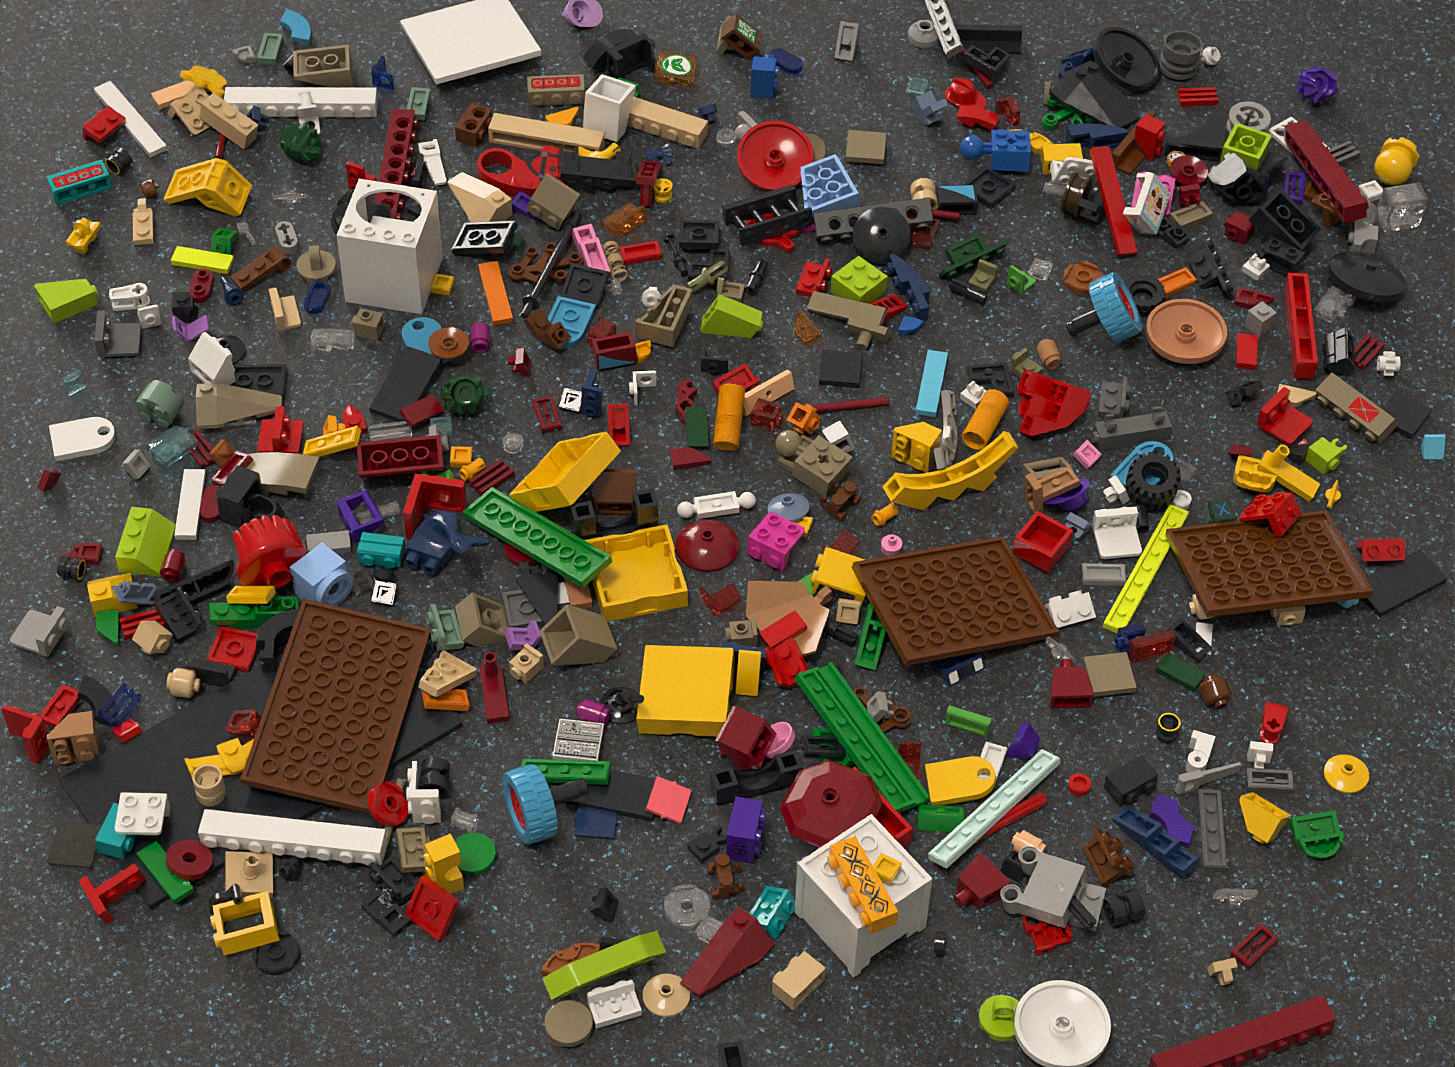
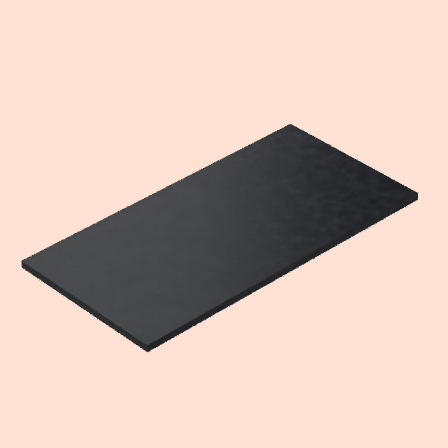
M366 607L358 611L366 614H371ZM284 653L273 658L272 672H263L264 664L58 779L60 785L96 835L101 829L113 803L119 804L121 793L167 794L170 815L164 816L161 834L136 835L133 848L130 852H127L124 859L113 857L122 871L134 863L142 871L147 880L135 889L150 909L168 900L169 897L138 859L137 852L155 841L158 842L166 854L170 846L178 841L193 840L200 842L198 831L205 809L304 820L329 805L240 784L242 773L223 776L226 796L220 804L205 806L196 797L193 780L184 759L186 758L194 759L219 755L216 747L219 744L238 738L241 746L255 738ZM418 672L388 770L462 727V722L452 710L425 709L422 689L419 688L420 679L423 677L420 672ZM207 847L213 856L211 870L204 877L188 880V882L193 885L224 867L226 851L250 852V850ZM191 858L183 859L189 863L194 862Z

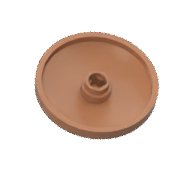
M1174 299L1166 301L1152 310L1147 319L1146 337L1151 347L1161 356L1178 363L1196 364L1208 361L1221 352L1227 337V327L1222 316L1209 305L1191 299Z

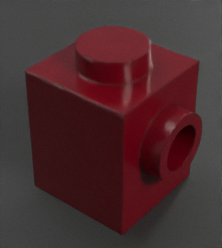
M1235 211L1231 217L1228 216L1225 220L1224 236L1245 245L1254 234L1255 226L1248 220L1249 216Z

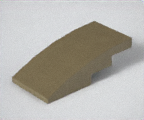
M294 453L248 454L251 455L253 461L247 469L260 474L263 496H269L270 492L288 495L289 491L307 494L320 460L316 456Z

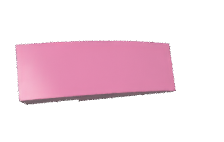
M592 224L573 228L572 237L578 253L583 257L584 266L609 271L610 273L599 238H596Z

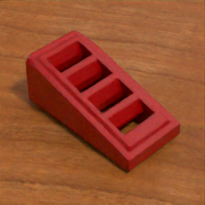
M895 294L869 303L887 309L883 323L907 309V305Z

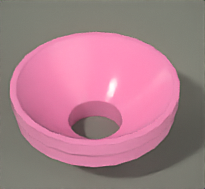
M779 722L771 725L777 735L766 758H773L776 754L792 750L795 732L789 723Z

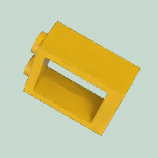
M268 891L244 897L240 905L234 904L232 900L213 906L214 916H210L213 929H217V933L213 934L216 947H221L224 956L280 941L274 908ZM262 912L264 924L225 934L223 922Z

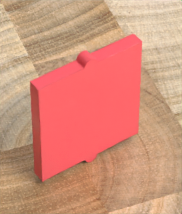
M657 776L646 811L660 816L661 819L666 818L680 824L692 790L678 785L676 781L671 782Z

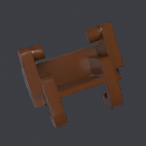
M852 481L845 482L840 490L838 489L839 484L835 483L832 486L835 495L832 496L829 502H826V496H822L820 499V504L828 510V514L839 522L846 516L844 511L840 513V508L849 499L852 500L854 505L861 499L856 494L858 488Z
M724 853L715 856L714 862L708 863L706 866L708 874H713V871H717L719 890L716 887H711L712 899L729 898L730 894H739L744 891L743 883H738L736 888L733 885L732 874L741 871L740 864L735 863V867L731 868L730 858Z

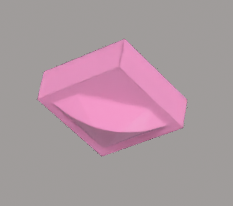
M1086 440L1072 455L1088 469L1102 454Z

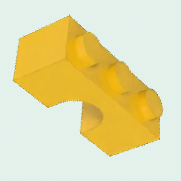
M448 834L426 843V854L423 855V859L426 864L424 869L427 877L450 894L464 889L463 876L458 868V865L461 864L460 851L452 835Z

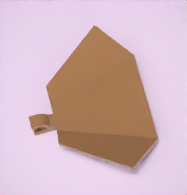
M748 581L746 618L751 620V617H755L756 627L760 632L795 610L807 624L808 629L795 636L794 639L803 656L811 655L817 651L830 613V609L823 605L833 599L831 596L832 591L825 586L818 592L817 596L813 597L803 582Z

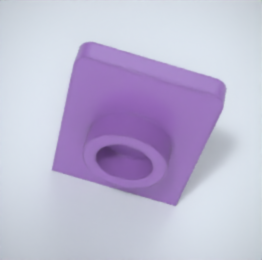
M206 315L188 325L176 316L172 317L174 332L187 343L210 330L209 320Z

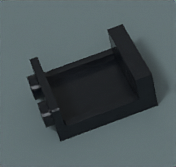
M642 33L607 49V76L618 79V77L624 79L625 75L642 67H647L651 72L654 71L656 46L653 39Z

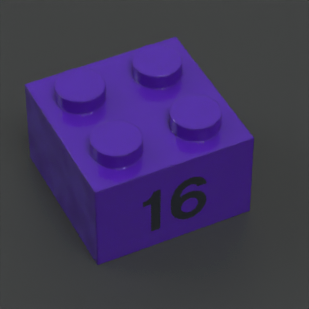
M735 797L727 832L726 854L730 860L753 864L755 856L760 855L761 837H764L766 826V811L762 810L763 801Z

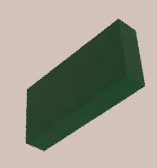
M686 407L687 447L708 448L706 407Z
M1166 653L1155 671L1193 692L1205 677V672L1169 653Z

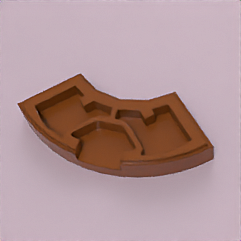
M578 943L562 951H557L544 964L541 974L547 976L567 964L599 952L600 944Z

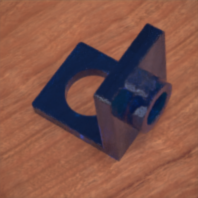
M381 56L371 69L372 84L393 91V75L385 73V56ZM382 77L386 78L389 84H384L380 79Z

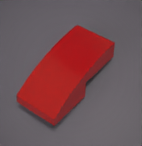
M960 106L956 119L971 127L977 122L982 127L993 130L996 127L999 115L978 107Z

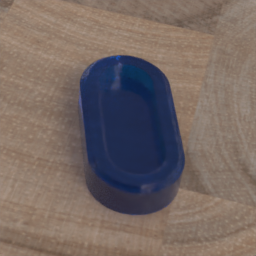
M780 48L773 49L770 52V55L776 59V66L790 74L801 72L803 62L797 56Z
M315 281L310 285L303 302L304 310L307 313L318 314L324 309L330 294L329 285L326 282Z

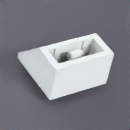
M206 332L202 333L188 358L191 372L203 383L230 385L235 382V368L232 365L233 356L229 349L223 348L215 337L209 336Z

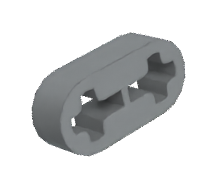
M286 221L278 223L275 231L281 250L285 254L295 253L298 250V241L292 224Z

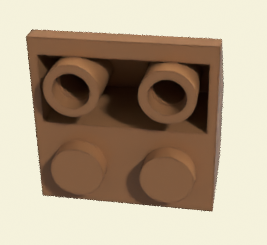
M92 711L69 714L47 735L54 764L91 761L100 756L99 734Z

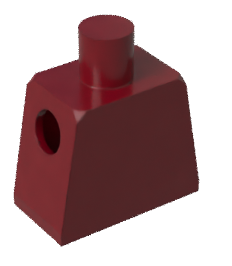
M1071 659L1061 660L1060 667L1053 668L1050 709L1091 708L1094 693L1085 668L1082 666L1073 667Z
M980 853L959 875L956 887L959 892L953 896V899L959 907H963L970 902L976 909H982L1001 899L1000 893L1002 888L1010 885L1011 881Z

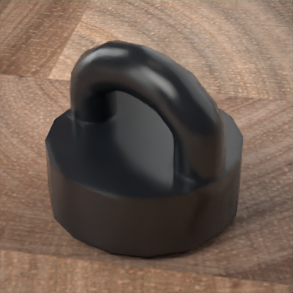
M376 565L372 572V581L375 584V581H378L377 578H381L385 582L390 583L395 573L388 568Z

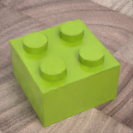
M1236 123L1223 146L1220 163L1224 161L1223 158L1228 152H1234L1258 171L1269 151L1272 135Z
M858 256L831 276V293L837 297L869 304L886 293L888 276Z

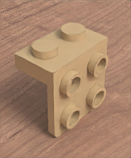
M203 88L195 91L193 89L181 100L176 99L170 104L167 114L171 119L178 115L192 135L196 136L211 127L199 118L201 103L209 97Z

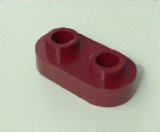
M200 269L193 274L189 291L195 303H204L210 298L214 279L212 272L208 269Z

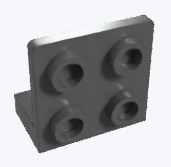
M105 310L97 311L94 342L98 357L139 355L141 324H111V319H107Z

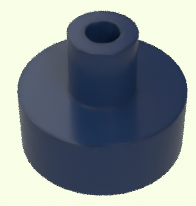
M1070 62L1062 64L1058 69V78L1061 79L1067 71L1075 68V66Z
M710 104L698 109L700 117L706 116L708 122L715 120L713 114L718 112L716 104Z

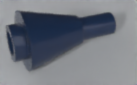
M221 277L220 283L223 286L225 302L228 305L239 304L244 297L243 291L230 283L227 277Z

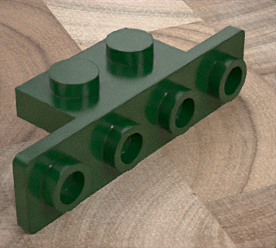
M976 234L947 248L944 252L952 265L943 269L938 274L939 278L945 276L950 278L958 273L957 270L963 269L965 271L980 259L986 261L990 258L989 255L993 253L995 256L1001 254L1009 244L1008 239L987 249L980 235Z

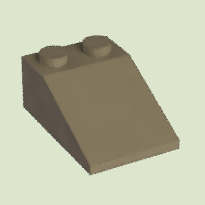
M349 44L293 51L294 79L330 88L353 87V60Z

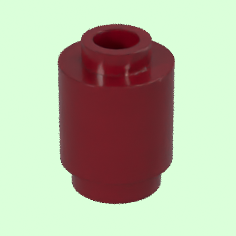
M171 549L165 554L160 569V576L164 580L174 582L181 578L186 562L184 553L177 549Z

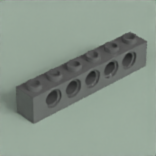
M922 198L814 213L812 219L816 240H821V242H829L833 240L832 238L840 237L841 240L852 238L854 227H851L848 221L852 219L857 221L864 212L876 207H887L896 210L906 219L909 227L917 226V229L927 228L933 221L930 199ZM913 212L916 218L911 220L906 216V213ZM836 222L840 228L832 230L829 224ZM884 230L879 232L880 234H886Z

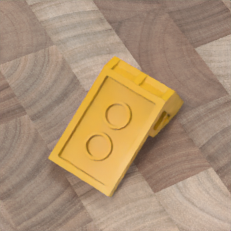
M215 158L177 169L163 200L167 204H172L196 197L206 207L232 216H239L252 184L227 161Z

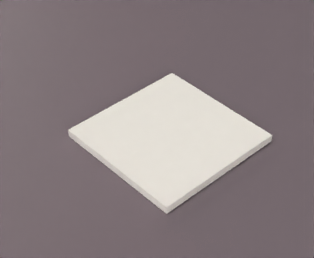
M475 0L400 20L402 29L436 84L542 55L540 47L509 0Z

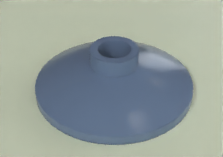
M795 493L778 495L768 504V513L773 512L792 522L804 518L810 509L808 500L804 496Z

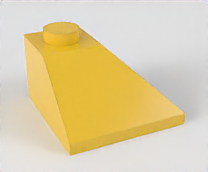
M131 572L88 581L87 586L94 617H96V611L119 610V612L138 608L137 604L120 602L112 589V585L119 586L123 581L133 582Z
M1254 792L1242 795L1239 799L1247 830L1260 843L1264 844L1265 842L1274 841L1292 817L1289 813Z

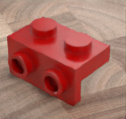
M107 106L104 110H100L93 119L83 125V139L88 140L91 137L101 144L126 123V117L110 106Z
M745 363L712 381L711 385L718 395L719 387L723 384L740 385L748 392L757 387L761 378H755Z

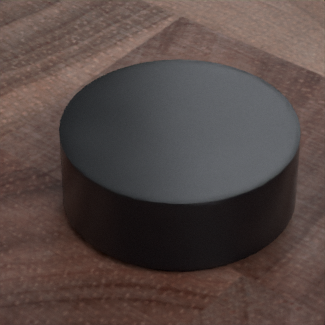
M937 931L935 934L934 953L936 955H945L946 932Z

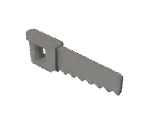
M1238 762L1202 772L1199 769L1180 774L1175 792L1180 795L1192 792L1201 785L1239 773L1242 764Z

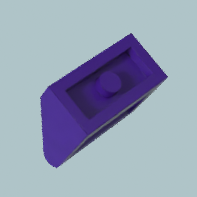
M367 490L336 501L338 514L346 529L349 530L354 544L360 542L362 532L373 533L384 524V520ZM364 501L373 520L358 525L351 511Z

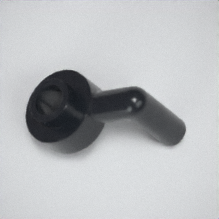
M235 883L225 893L219 892L212 895L208 901L210 913L214 916L213 906L218 905L220 901L225 903L232 901L233 898L234 904L240 905L243 902L240 886Z

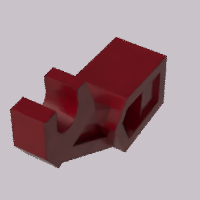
M691 378L679 384L675 405V415L684 427H686L684 409L686 407H695L691 399L697 395V387H693Z

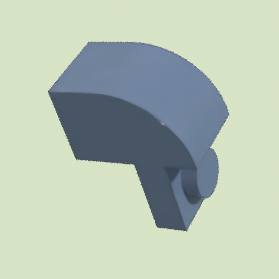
M931 90L915 97L909 102L915 116L925 125L944 118L943 109L948 106L946 99L937 102Z

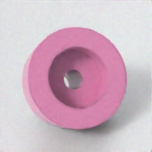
M893 534L885 536L881 541V551L887 556L900 554L902 551V540Z

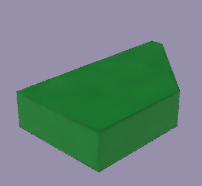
M119 610L96 611L97 634L108 639L115 647H119Z

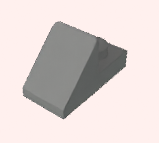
M840 21L834 58L853 61L858 44L856 42L859 24Z

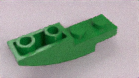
M272 597L267 604L209 603L208 606L210 625H230L231 628L238 630L260 628L269 618L280 612L299 609L297 597Z

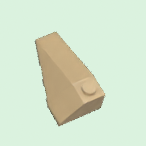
M463 172L447 181L453 195L461 204L463 212L468 216L469 222L504 221L513 215L512 199L500 189Z

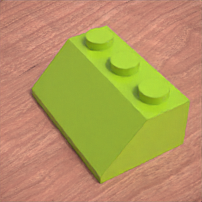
M131 507L115 556L119 572L161 577L160 569L165 554L170 550L176 524L153 509Z

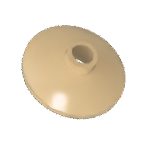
M660 974L651 978L646 983L643 989V1002L651 1013L660 1017H672L680 1014L688 1006L690 991L680 985L682 980L680 977L673 974ZM663 990H670L669 993H664V992H662V991H663Z

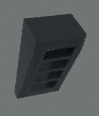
M1182 617L1169 627L1163 635L1169 642L1196 661H1199L1213 648ZM1199 646H1200L1201 648H1203V649L1200 650L1199 652H1197V651L1195 650V649L1198 648Z

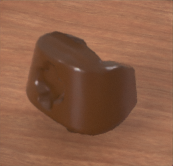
M153 178L141 183L142 193L147 198L157 197L156 189L160 187L159 184H154Z

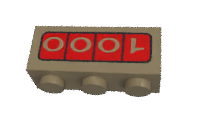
M583 74L527 77L529 106L585 104Z

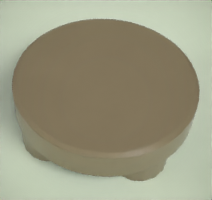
M572 1000L562 1001L553 1005L547 1012L545 1031L554 1046L573 1047L586 1043L590 1038L593 1019L589 1009L582 1003Z

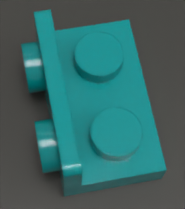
M766 886L749 914L757 918L771 939H777L790 916L795 911V900L788 889Z

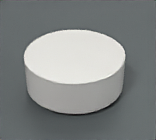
M1178 490L1175 499L1170 501V504L1187 510L1191 505V495L1184 490Z

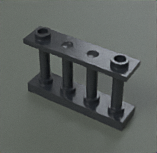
M794 185L722 206L724 224L736 223L739 227L741 246L813 225L812 208L800 209L797 206L796 188ZM789 207L792 211L791 213L783 215L779 211L780 209ZM771 212L775 217L764 220L761 215ZM754 218L757 223L747 226L743 220Z

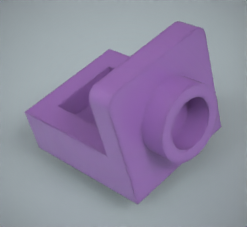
M531 621L527 628L507 627L504 632L510 650H523L526 643L535 648L541 639L540 629L536 621Z

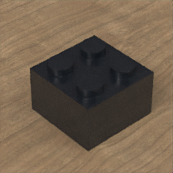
M237 465L228 474L225 483L216 492L221 522L237 528L244 525L239 511L241 501L244 500L245 507H248L251 504V497L253 495L260 494L263 496L260 474L258 472Z

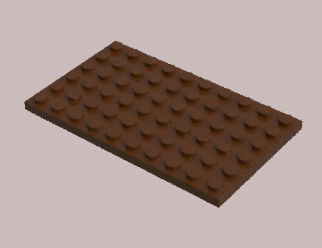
M303 599L247 758L240 784L371 814L368 805V795L374 786L385 781L431 629Z

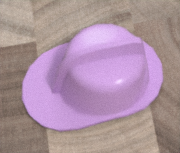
M569 0L562 16L565 17L570 25L594 27L601 23L603 11L596 0Z

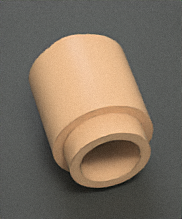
M1024 830L1021 833L1016 832L1011 841V844L1014 845L1013 851L1017 853L1025 846H1034L1042 853H1044L1047 845L1042 843L1043 840Z

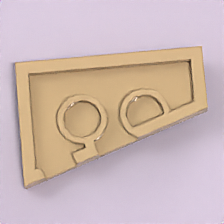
M443 650L440 653V657L434 661L432 668H429L420 679L419 688L426 691L427 694L437 697L476 677L477 669Z

